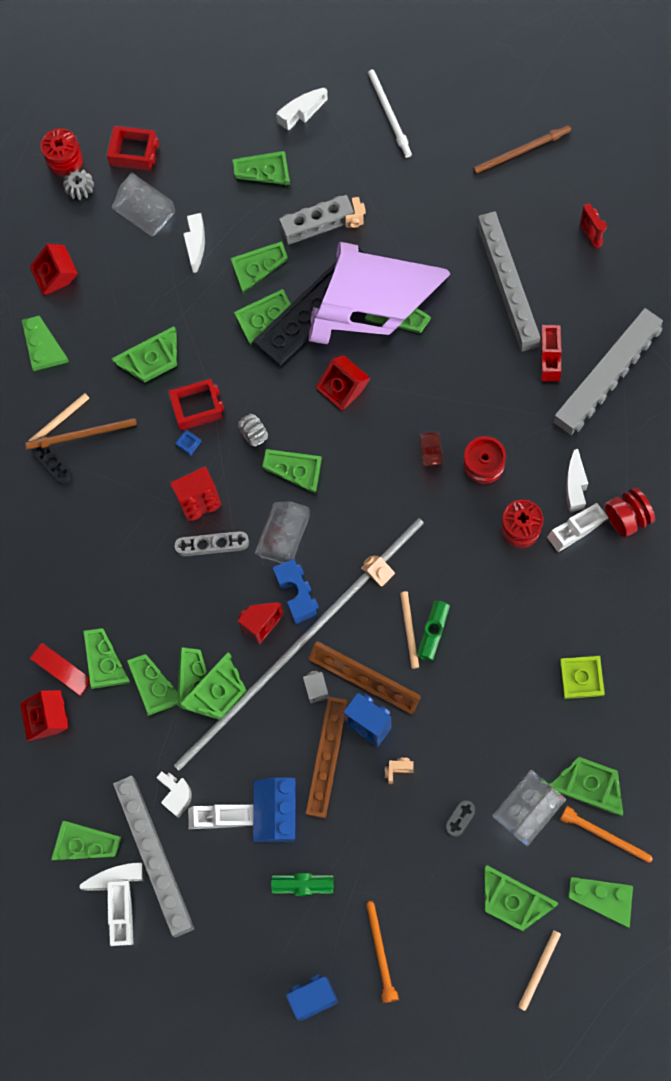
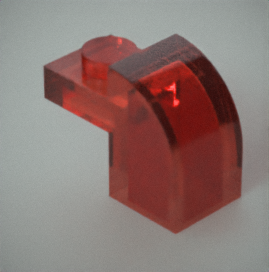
M438 431L419 433L423 466L442 464L443 453L441 451Z

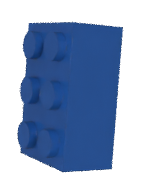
M357 693L344 711L345 724L378 747L392 729L390 711L381 705L377 707L373 704L374 700L368 695L363 694L362 696Z
M317 975L309 979L310 984L306 986L299 984L289 989L290 993L286 996L297 1020L302 1021L339 1003L326 976Z

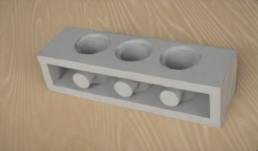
M347 195L337 196L330 201L320 202L313 207L303 208L296 213L284 215L279 218L280 227L289 245L346 225L345 216L354 214Z

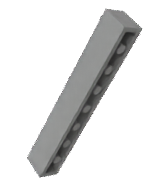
M496 211L478 216L477 228L520 350L523 352L538 348L541 337Z
M645 308L556 413L553 423L570 435L575 430L578 432L583 427L585 418H590L594 414L595 406L597 404L601 405L607 397L606 393L609 390H614L620 376L623 378L628 373L630 364H635L641 356L640 352L642 350L646 351L652 343L650 340L653 337L657 338L663 330L661 328L663 320Z
M130 776L114 783V788L172 936L176 938L194 930L136 779Z

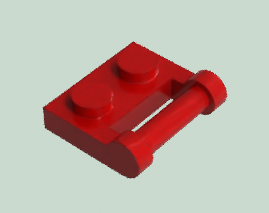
M588 203L583 205L580 226L592 246L600 248L603 244L602 236L607 224L599 219L596 208H593Z

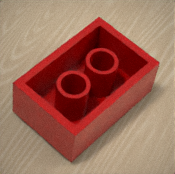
M206 466L171 482L177 501L187 521L197 520L202 514L213 512L222 505L216 486Z

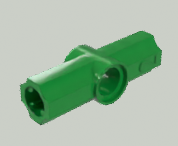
M434 600L417 653V657L423 660L433 661L450 609V605L446 602ZM431 627H436L439 632L431 634L428 630Z
M309 873L272 876L271 880L272 894H293L294 896L334 894V876L312 875Z

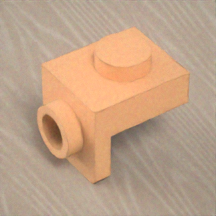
M359 197L352 198L354 214L345 216L347 228H355L364 224L363 214H366L364 203L360 204Z
M380 556L368 557L361 567L381 587L395 574Z
M398 758L397 761H389V766H385V778L389 779V784H393V772L413 773V761H409V758Z

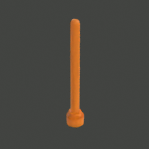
M569 806L565 808L560 821L566 824L574 823L649 863L652 861L650 854L582 819Z
M368 901L366 907L384 988L381 994L382 1003L396 1001L399 998L397 991L391 986L374 902Z

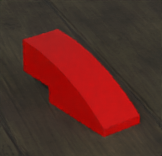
M542 325L541 381H560L561 327L560 325Z
M43 643L40 644L30 657L35 664L79 696L83 694L90 684L88 676Z

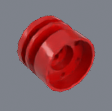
M64 128L54 129L43 137L41 150L52 173L58 176H70V171L74 173L76 169L79 170L81 168L83 155L75 135L70 130Z
M637 487L629 489V492H624L622 499L615 497L605 503V510L611 524L623 538L637 532V526L645 528L647 524L650 525L655 521V515L648 499Z
M517 500L509 504L503 513L501 533L504 540L516 548H526L533 545L538 540L543 526L544 517L541 509L529 500Z

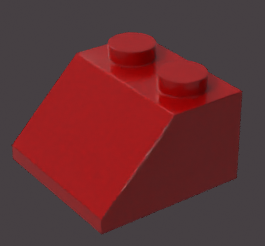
M46 244L29 266L42 295H47L69 285L78 274L65 245Z
M343 355L331 360L315 388L343 411L362 393L370 377Z
M275 602L251 605L247 610H242L238 616L241 631L260 645L284 615L281 604Z
M61 690L40 691L20 703L27 741L56 735L68 728Z

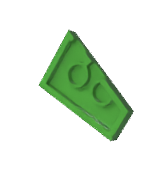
M285 151L232 159L236 179L290 185Z
M40 316L22 320L31 365L34 371L69 362Z
M266 449L263 469L316 494L322 456Z

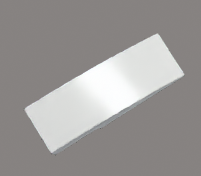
M327 89L313 90L292 100L276 113L278 124L289 131L299 119L305 123L327 100Z
M201 213L187 216L191 232L184 233L193 273L198 271L204 253L205 231Z
M578 449L573 452L566 478V499L569 513L584 510L586 505L583 491L587 490L588 481Z
M596 503L569 518L566 523L553 529L547 538L555 549L560 552L590 533L609 517Z
M253 805L193 806L188 809L189 829L253 826Z
M131 863L107 869L80 884V889L83 891L108 890V882L145 881V865L143 863Z
M129 881L108 882L110 946L133 945Z

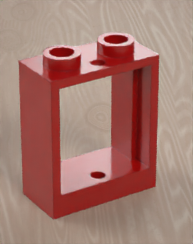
M114 126L107 153L109 165L151 171L152 164H155L156 160L155 149L159 147V138H157L153 130ZM123 138L148 141L145 157L120 154Z
M212 379L169 391L180 431L223 419L221 412L225 411L222 400L218 401L217 395H220L217 384L213 385ZM210 390L215 409L184 417L179 398Z

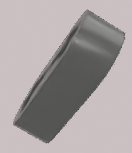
M462 801L447 821L446 831L450 836H460L475 814V806L472 802ZM470 806L469 811L471 814L467 813L464 818L460 817L463 811L461 807ZM457 820H460L458 828L461 830L452 832L450 824H455Z

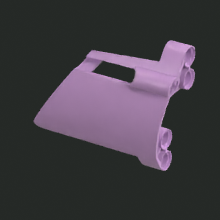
M339 242L336 253L337 261L330 284L320 307H314L312 310L309 341L328 344L332 329L390 335L451 273L444 268L358 252V245ZM353 312H361L390 319L382 327L351 322L350 316Z

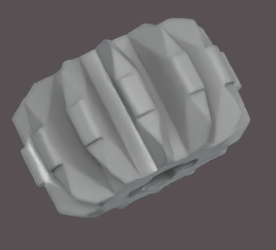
M76 169L74 173L70 171V176H65V181L63 182L66 194L70 195L73 199L78 197L81 200L82 196L87 198V193H92V187H94L91 175L87 174L85 170L79 172Z
M246 415L238 422L240 432L251 446L256 447L267 439L268 433L266 428L256 415Z

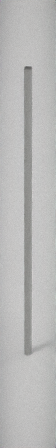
M418 518L380 557L386 562L424 522ZM364 572L173 766L179 771L371 576Z

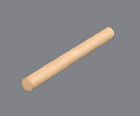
M84 393L28 441L39 440V437L46 436L89 400L88 395Z
M401 592L400 596L411 668L415 669L419 668L409 597L408 592Z
M553 930L518 1005V1008L524 1011L527 1009L561 935L559 932Z

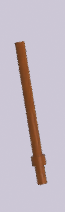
M567 125L558 130L553 129L547 135L473 167V170L477 174L546 142H553L559 139L560 136L571 132V128Z
M133 418L48 438L47 436L39 437V440L25 442L27 450L37 447L46 448L55 443L136 426L137 423L136 419Z

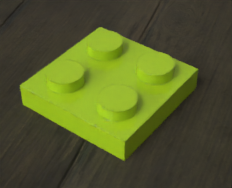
M600 656L560 659L564 699L600 697L605 695Z

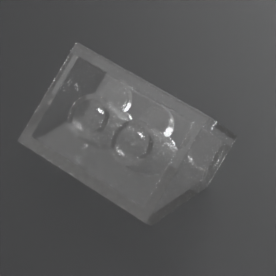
M133 173L120 185L112 205L115 211L152 237L175 213L172 200Z
M291 501L274 502L255 555L280 563L294 559L310 516L309 507Z
M530 770L492 817L528 846L566 801V798L534 771Z

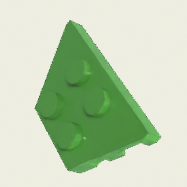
M175 326L113 357L114 364L144 383L176 367L177 331Z
M229 653L217 663L181 702L180 708L220 720L245 693V686L239 678L237 668H234L231 662V655Z
M578 757L569 768L565 769L547 787L548 790L621 817L623 816L617 770Z
M486 865L485 912L523 932L557 906L558 902Z

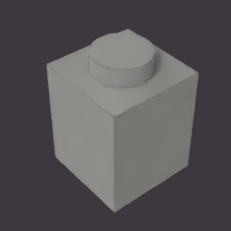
M318 671L307 673V676L303 677L310 704L328 699L329 695L323 673H318Z

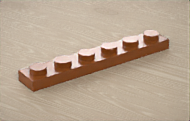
M318 641L314 644L308 660L410 714L414 713L421 695Z
M328 697L306 809V815L324 819L327 816L345 721L344 711L348 705V700Z

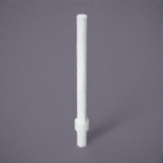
M370 70L368 75L397 137L396 142L402 148L405 157H410L412 153L408 147V140L399 127L375 71Z

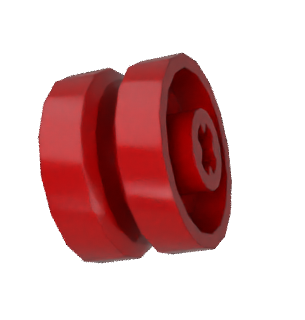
M482 436L470 441L464 453L463 467L465 474L470 480L478 484L485 485L495 482L504 472L505 448L500 441L493 437Z

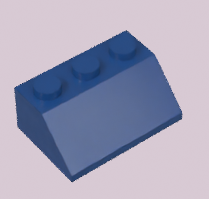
M269 778L254 781L253 842H294L295 778Z

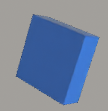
M185 430L175 443V446L191 456L202 441L194 434Z

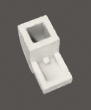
M161 772L156 778L171 790L161 803L175 816L180 818L190 805L192 798L191 789L183 778L176 784L177 779L172 774L168 773L166 775Z

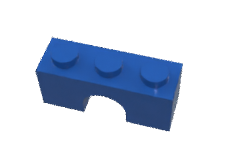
M292 559L273 567L281 590L288 587L298 590L296 598L287 602L295 624L317 616L316 609L319 607L315 598H311L308 593L311 591L308 581H303L301 575L304 572L300 563L296 565L295 560Z

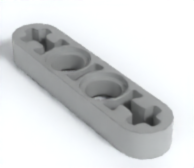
M241 531L190 536L176 540L174 547L180 556L242 551L249 546L248 535ZM239 537L245 540L242 542V545H239L238 542H232L233 546H230L229 538H232V541H238ZM225 539L227 544L224 547H218L216 545L217 540ZM202 540L208 543L205 549L197 547V544ZM191 542H194L193 545H194L195 550H192V547H191L192 544H191ZM182 543H185L186 546H190L185 547L184 551H182L181 548H179L182 546Z

